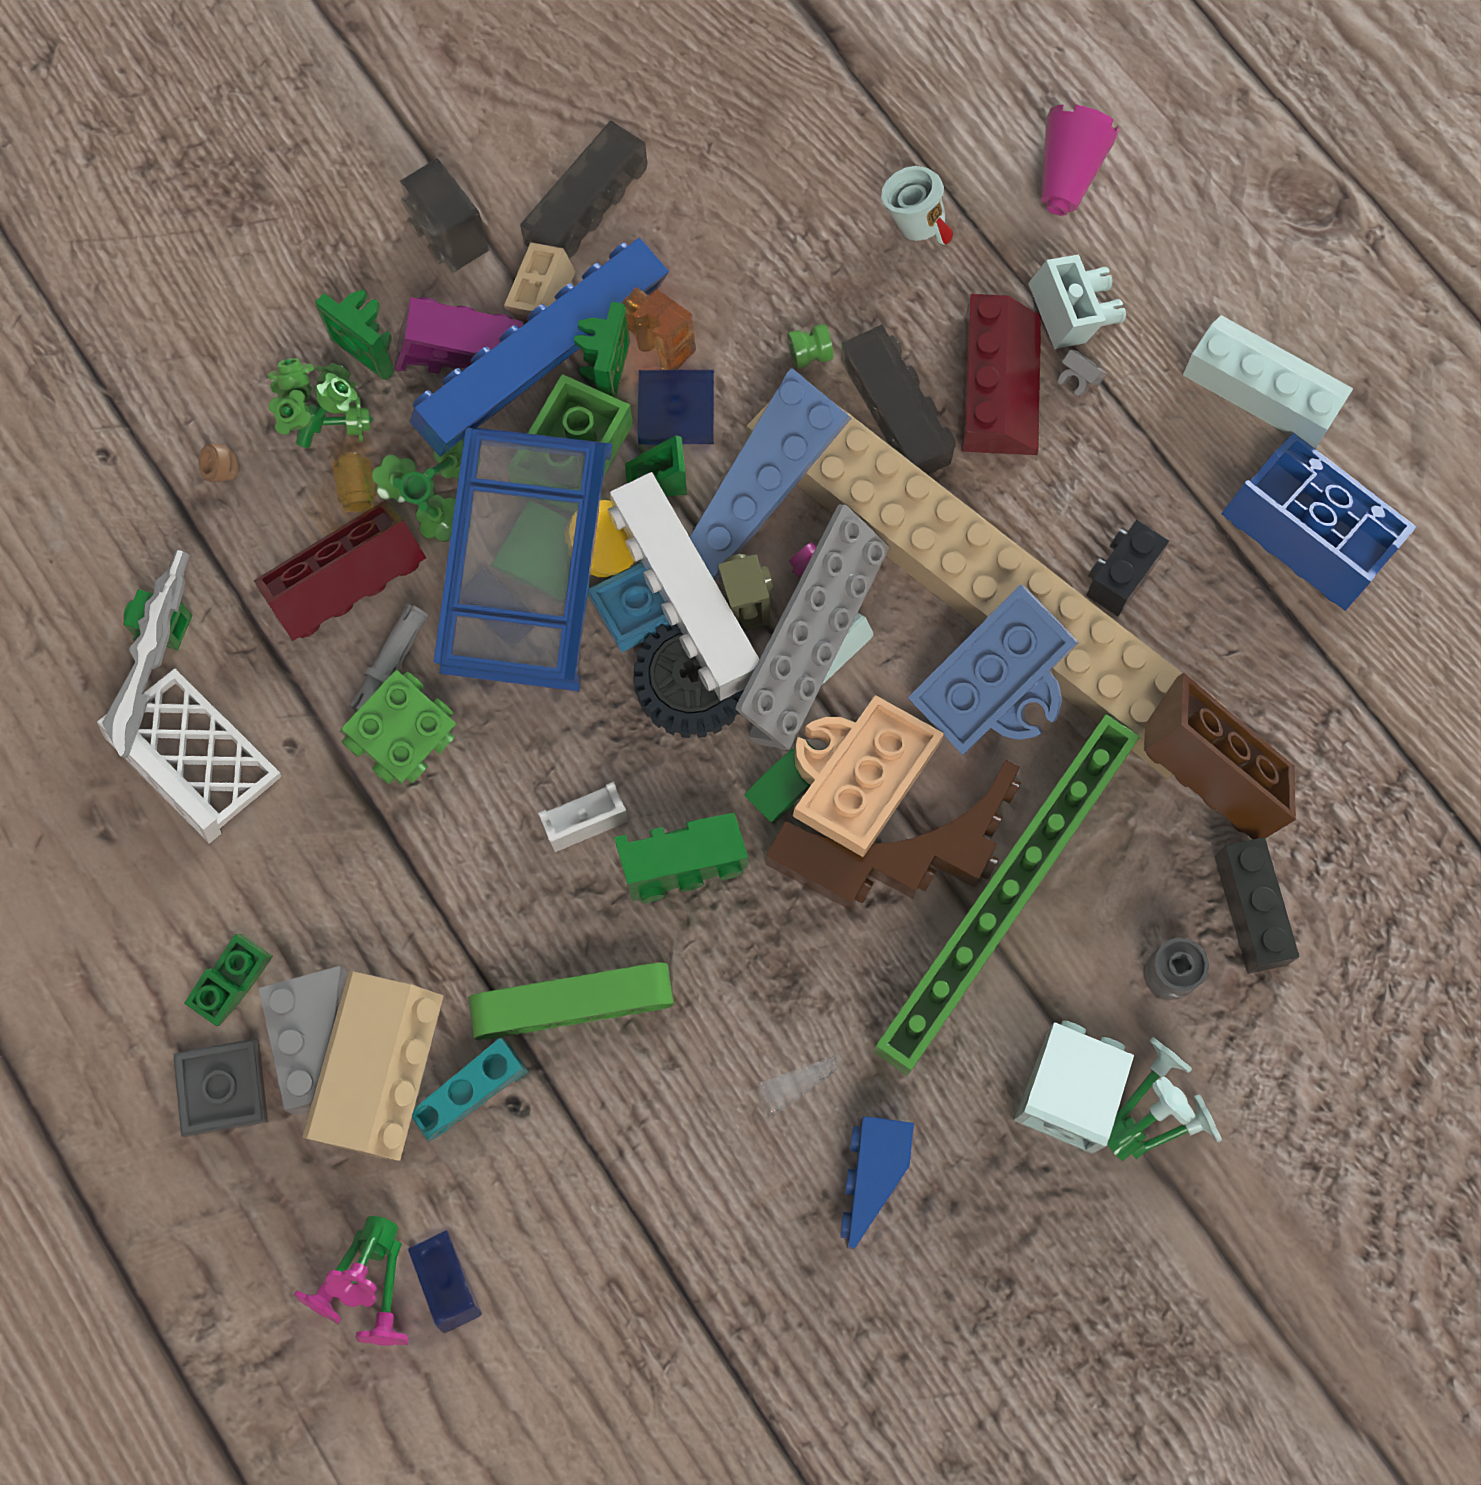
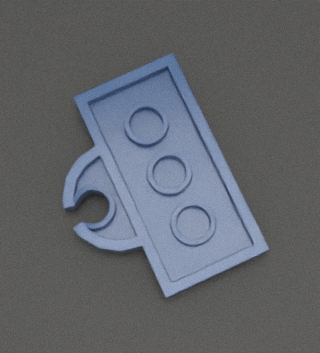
M1019 585L908 699L939 731L944 733V736L962 755L966 754L991 728L1004 737L1017 740L1036 737L1044 732L1039 725L1031 724L1025 719V707L1030 702L1039 703L1044 708L1046 719L1052 723L1056 721L1060 712L1062 696L1060 685L1051 670L1079 641L1024 585Z

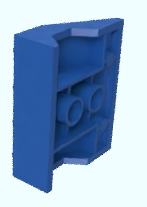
M1294 432L1272 454L1258 473L1250 481L1247 480L1221 513L1236 528L1244 531L1268 553L1281 560L1297 576L1305 579L1323 593L1329 601L1337 604L1344 611L1370 584L1376 574L1416 528L1410 521Z

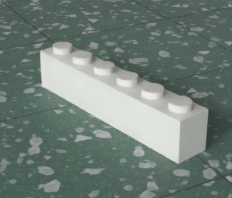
M653 473L646 474L611 491L612 507L608 509L610 519L617 530L623 528L629 539L625 540L631 557L635 562L641 560L647 570L643 572L645 581L653 594L659 591L665 603L661 604V607L671 626L677 624L683 635L679 639L689 658L695 656L702 667L698 670V673L707 691L714 689L721 701L745 689L760 659Z

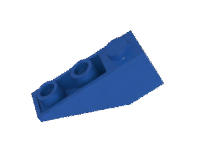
M863 1116L861 1127L853 1126L850 1151L858 1152L856 1169H848L845 1189L846 1195H853L851 1213L843 1212L840 1238L848 1239L847 1249L856 1248L909 1168L914 1123Z

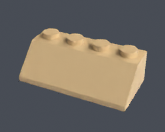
M348 971L302 1138L369 1156L396 1161L401 1160L444 995L411 984Z

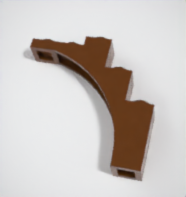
M1005 760L988 793L971 809L954 821L914 838L872 844L864 857L832 839L812 834L785 821L766 854V865L850 911L856 901L863 904L874 885V882L869 880V877L884 883L911 899L914 898L918 889L926 892L937 871L931 868V865L975 888L980 877L988 881L999 860L992 856L997 843L984 837V835L990 838L993 837L1003 816L997 814L1002 801L1010 804L1021 784V782L1015 780L1020 767Z

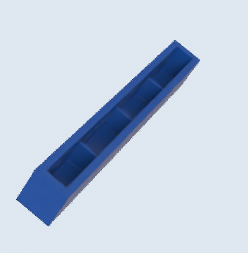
M640 237L629 246L625 242L621 243L610 253V260L602 266L598 262L592 265L582 275L583 280L575 287L572 283L564 286L555 295V302L548 307L544 304L539 305L528 315V322L520 328L516 325L510 327L499 338L501 343L491 350L488 346L482 348L470 360L472 364L464 371H461L459 368L453 370L441 382L443 386L435 393L427 390L413 402L414 410L409 422L439 457L464 439L466 427L472 429L473 427H480L577 352L580 348L574 344L575 335L594 336V334L578 330L579 320L591 317L607 320L611 301L623 303L628 312L661 286L669 271Z

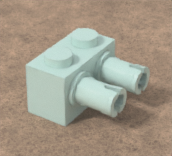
M1079 254L1046 260L1028 283L1054 349L1087 343L1101 326L1121 324L1126 317L1125 308L1115 309L1123 305L1120 299L1098 303L1094 293L1108 291L1112 287V276L1107 275L1110 272L1107 267H1100L1085 271Z

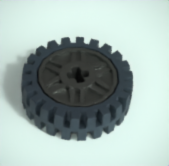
M675 624L668 630L662 625L656 629V636L649 635L644 640V647H640L637 653V661L634 662V687L643 712L647 717L651 718L653 724L658 728L662 726L667 733L672 735L675 732L680 733L681 737L690 738L691 734H697L698 738L706 737L707 732L713 731L715 734L722 731V726L725 724L729 726L735 721V716L737 714L740 715L736 710V705L744 689L721 701L714 689L707 691L698 673V670L702 667L696 657L689 658L682 647L679 637L683 634L678 625ZM693 672L695 677H698V681L691 683L686 674Z

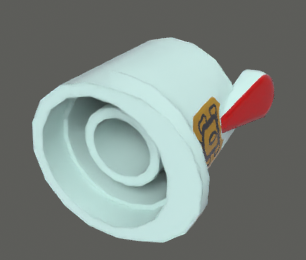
M920 166L906 167L894 173L882 188L881 199L902 235L909 240L919 241L928 239L936 234L938 243L946 245L951 242L953 231L945 223V210L942 202L944 185L939 175L926 167Z

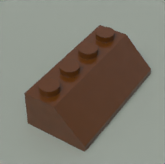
M1184 672L1179 675L1145 723L1144 751L1154 763H1160L1175 776L1182 786L1193 790L1210 809L1220 812L1231 822L1237 831L1245 833L1252 840L1264 837L1266 839L1295 821L1294 765Z

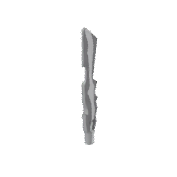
M180 550L174 551L169 568L155 581V592L145 603V617L138 621L140 636L129 648L135 664L102 722L113 745L122 758H127L131 752L150 698L149 695L143 694L151 670L161 666L170 635V620L173 612H178L185 586L184 572L190 558L189 554Z

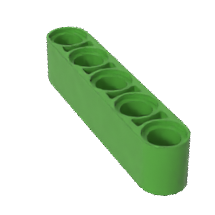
M667 963L645 964L477 993L468 997L473 1039L475 1040L506 1037L657 1011L674 1006Z

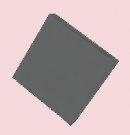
M255 1038L173 1053L182 1137L186 1138L268 1123L259 1040Z

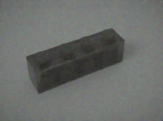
M610 120L522 221L520 228L524 244L529 247L531 242L563 248L568 258L574 256L580 247L581 240L589 231L592 232L598 228L604 213L611 205H617L621 201L626 188L634 179L637 180L644 174L648 165L645 142Z
M881 324L843 342L841 362L888 444L929 475L951 464L956 442L948 427L943 428L937 419V408L931 397H925L920 390V381L915 369L911 365L906 366L901 357L902 350L898 340L894 335L889 336Z

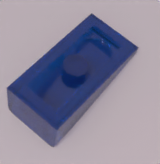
M447 1230L408 1248L435 1326L442 1333H447L482 1315L476 1296Z

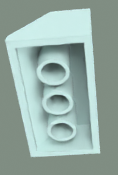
M1222 315L1211 324L1192 353L1183 373V376L1284 433L1291 436L1294 432L1315 449L1353 390L1352 387Z

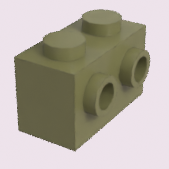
M736 554L725 559L724 563L718 564L719 590L743 631L770 625V603L773 602L770 589H773V584L767 565L760 567L757 554L750 556Z

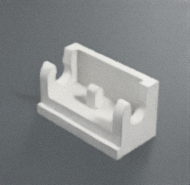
M614 782L606 784L605 788L557 808L538 813L554 852L629 822L626 809L619 798Z

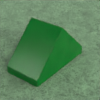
M675 435L625 463L627 483L652 472L666 497L687 495L682 437Z

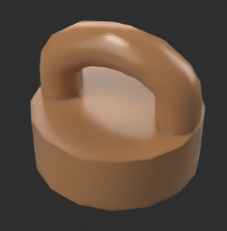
M208 443L201 449L198 465L200 474L206 481L223 482L234 480L237 477L239 465L231 449L223 444Z

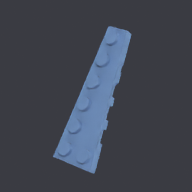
M792 367L787 372L690 536L692 543L714 581L719 577L718 564L724 563V560L730 556L739 554L852 419Z

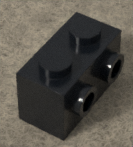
M1137 519L1128 531L1122 527L1109 546L1114 550L1107 560L1100 557L1088 574V577L1092 579V583L1086 596L1119 617L1161 559L1170 540Z

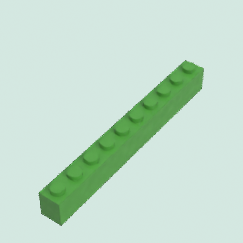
M1105 714L879 1040L873 1053L908 1077L1140 738L1139 735Z

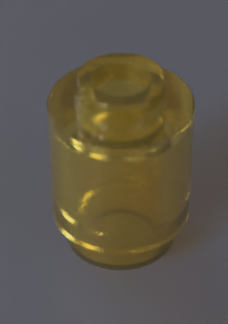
M357 452L342 454L339 456V460L332 465L338 502L343 504V509L347 512H362L371 509L374 506L373 499L376 497V490L372 478L370 459L362 457Z

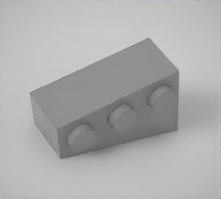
M341 966L259 988L284 1110L296 1116L310 1112L348 972Z

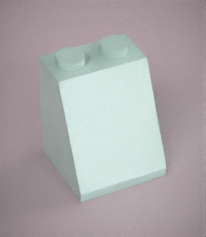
M1062 1021L1061 1025L1054 1022L1048 1029L1014 1121L1093 1154L1107 1146L1134 1055L1125 1052V1045L1116 1040L1101 1037L1099 1041L1085 1035L1086 1029L1080 1025L1069 1021Z

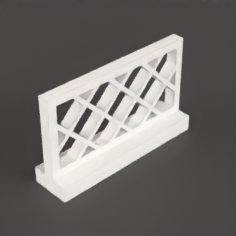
M173 669L143 693L150 696L145 712L154 713L152 729H138L131 752L125 759L210 844L222 834L220 828L279 780L281 774L176 669ZM174 684H177L185 692L184 704H162V694ZM190 699H192L197 705H190ZM183 713L181 730H159L160 714ZM189 713L207 714L211 718L210 731L188 730ZM104 716L97 721L104 738L115 748L102 724ZM216 725H218L223 731H216ZM144 738H151V745ZM158 738L180 739L179 756L160 755L157 752ZM187 739H209L208 755L185 756ZM215 739L233 740L237 744L236 757L214 756ZM243 751H244L249 757H242ZM170 764H178L177 771ZM184 764L207 765L205 782H187L183 778ZM213 765H235L234 783H212ZM242 766H259L266 773L257 783H240ZM197 791H204V798ZM211 791H233L232 803L222 812L218 813L210 805ZM239 791L245 792L239 797Z

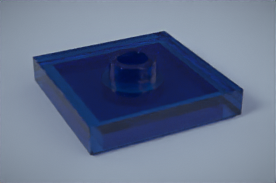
M639 370L638 445H659L675 435L682 437V444H714V370Z

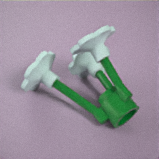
M1152 1037L1149 1042L1154 1046L1158 1058L1149 1067L1152 1071L1116 1114L1107 1143L1121 1161H1124L1130 1155L1138 1159L1148 1150L1186 1133H1189L1191 1136L1204 1130L1217 1143L1222 1141L1201 1095L1194 1096L1196 1101L1195 1115L1192 1108L1188 1105L1184 1093L1179 1088L1174 1087L1164 1077L1171 1068H1178L1187 1073L1192 1068L1173 1051ZM1151 1086H1153L1160 1100L1150 1107L1151 1112L1138 1122L1132 1117L1125 1121V1118ZM1172 1114L1183 1124L1142 1142L1147 1138L1143 1130L1156 1120L1162 1121Z

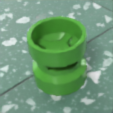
M825 323L813 326L810 334L800 330L787 333L789 350L796 369L807 367L810 362L814 361V358L821 363L834 359L832 342Z

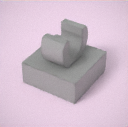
M1070 350L1062 361L1070 369L1061 373L1058 383L1065 385L1069 378L1076 376L1079 379V387L1075 390L1074 395L1080 397L1087 392L1089 383L1099 386L1107 372L1078 351Z

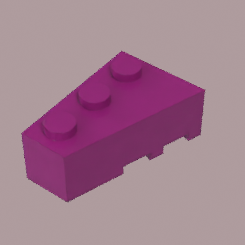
M411 297L399 332L394 371H406L407 365L429 366V373L441 374L442 367L464 368L465 370L472 364L470 360L477 352L486 346L490 350L501 343L499 338L506 330L513 325H516L518 328L522 327L523 321L513 320L505 314L491 315L477 312L469 306L461 305L454 307L440 304L428 297Z

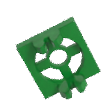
M363 289L349 294L340 304L323 293L315 301V306L330 340L382 380H387L395 372L387 353L392 336L388 331L381 335L378 334L380 327L374 320L377 318L380 308L379 302L373 299L361 310H358L368 297Z
M611 301L607 320L591 317L578 321V330L594 334V336L575 335L574 344L584 351V361L595 365L594 367H580V376L588 382L596 384L597 390L616 398L630 345V334L625 305Z

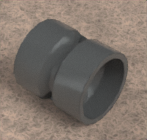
M1181 937L1169 939L1152 953L1145 963L1144 979L1147 987L1161 999L1174 1001L1184 998L1201 985L1208 975L1209 961L1206 952L1198 943L1191 939Z

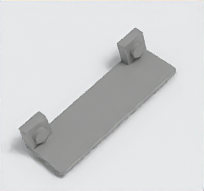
M847 505L837 506L736 705V710L754 724L748 737L758 745L790 750L890 548Z

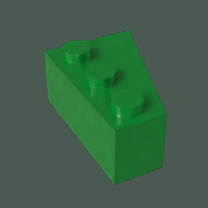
M735 813L686 822V827L664 833L663 827L651 829L649 831L650 838L628 842L626 835L614 837L632 901L641 899V903H651L664 898V892L680 888L681 892H687L702 887L704 885L703 880L719 876L720 880H728L743 874L742 869L749 867V859Z

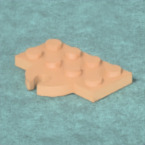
M876 695L856 722L842 717H824L812 721L806 725L804 735L809 739L822 740L828 747L824 750H814L807 744L805 739L797 738L794 750L795 766L801 777L811 786L795 807L793 817L864 857L942 742L944 733Z

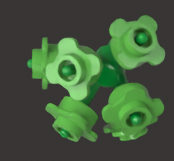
M298 358L286 359L277 364L278 370L267 374L270 380H274L270 385L271 391L278 394V397L273 398L269 403V411L274 413L277 422L275 429L282 435L289 434L291 430H299L295 442L298 446L310 448L314 433H320L324 425H346L347 436L359 435V442H363V431H370V423L373 421V417L369 415L368 408H361L360 397L357 396L354 390L357 384L349 380L351 374L344 366L330 363L329 366L325 367L317 365L316 370L320 375L316 380L318 383L315 388L318 401L316 406L305 403L312 391L307 372L314 370L313 364H301ZM356 401V405H349L350 402ZM327 411L333 414L345 413L346 415L341 417H325Z

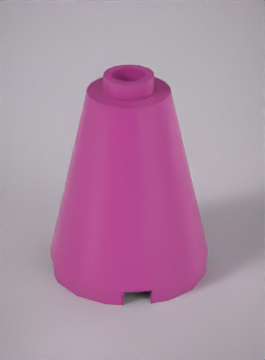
M1064 104L1056 105L1050 108L1046 118L1041 202L1047 206L1046 210L1055 215L1065 216L1068 212H1073L1078 208L1114 145L1120 130L1119 126L1112 127L1113 119L1110 116L1086 106L1075 105L1074 111H1063Z

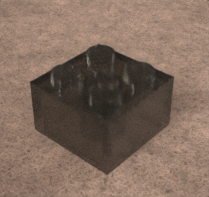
M438 157L400 180L404 193L401 202L410 215L407 221L418 238L424 236L430 243L427 247L438 264L444 262L450 271L454 273L489 251L479 210Z

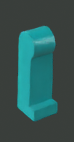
M500 1037L422 1101L413 1110L412 1119L428 1142L447 1132L457 1122L462 1121L513 1081L517 1082L529 1071L508 1041Z

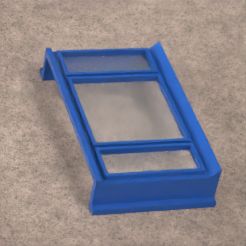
M466 427L433 662L440 665L439 674L580 692L582 676L577 673L605 462L606 460H611L612 444Z

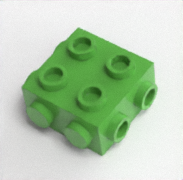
M395 670L340 730V733L345 736L341 743L358 758L363 753L375 763L371 768L372 771L388 785L393 780L400 785L405 779L413 783L428 767L423 761L433 749L440 754L455 738L450 732L456 725L451 719L454 715L453 711L438 698L432 702L421 692L424 685L408 671L402 675L398 670Z

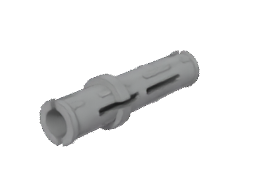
M406 603L372 667H367L364 673L366 678L349 707L358 711L393 672L399 669L417 634L429 617L427 613Z

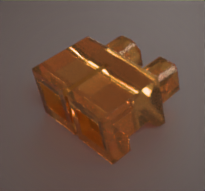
M637 287L622 302L626 307V311L630 314L628 317L629 330L636 335L638 350L643 352L653 349L657 350L661 368L672 376L696 351L692 314L658 289L649 296Z

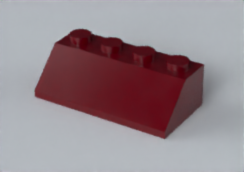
M970 294L965 332L962 452L1038 455L1041 315L1008 295Z
M384 500L255 579L254 582L292 641L299 637L306 638L311 636L320 628V624L331 617H340L348 613L353 608V604L363 597H371L385 589L386 583L397 576H406L414 572L419 567V563L426 559V556L405 521Z

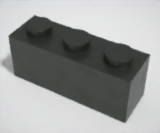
M1265 837L1225 845L1216 854L1215 861L1247 974L1288 966L1300 956Z

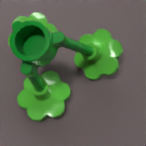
M464 439L441 457L434 451V458L439 464L428 468L425 472H415L416 466L413 460L409 458L399 459L395 455L385 456L382 460V465L373 469L372 479L378 484L377 493L381 498H394L398 502L408 501L409 503L418 504L419 508L416 512V518L421 523V534L427 539L436 537L439 541L447 542L451 538L456 500L450 497L443 499L437 494L433 495L435 490L433 478L441 473L445 478L455 477L459 480ZM479 456L478 468H479L480 465H481V458H480V456Z

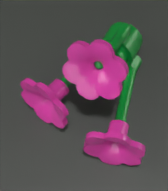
M368 1216L363 1229L357 1230L354 1240L335 1270L327 1273L326 1282L323 1281L316 1294H305L296 1290L294 1293L296 1299L319 1315L339 1324L341 1318L335 1313L330 1304L334 1297L339 1298L344 1305L350 1307H357L359 1304L366 1307L372 1306L376 1300L375 1292L377 1287L373 1282L365 1279L368 1272L366 1265L369 1259L382 1261L384 1255H387L381 1312L376 1314L375 1328L370 1331L356 1332V1339L358 1342L382 1346L408 1345V1335L397 1333L392 1329L394 1314L390 1313L397 1256L402 1246L401 1242L395 1240L399 1227L388 1219ZM359 1252L361 1255L358 1259V1262L352 1264L350 1270H347L349 1265L355 1258L356 1254Z

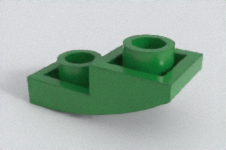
M806 740L807 744H808L812 749L816 750V749ZM795 747L777 761L744 794L774 824L811 786L801 777L795 766Z
M234 934L215 966L204 971L184 1004L213 1025L220 1026L245 997L273 956L244 935Z

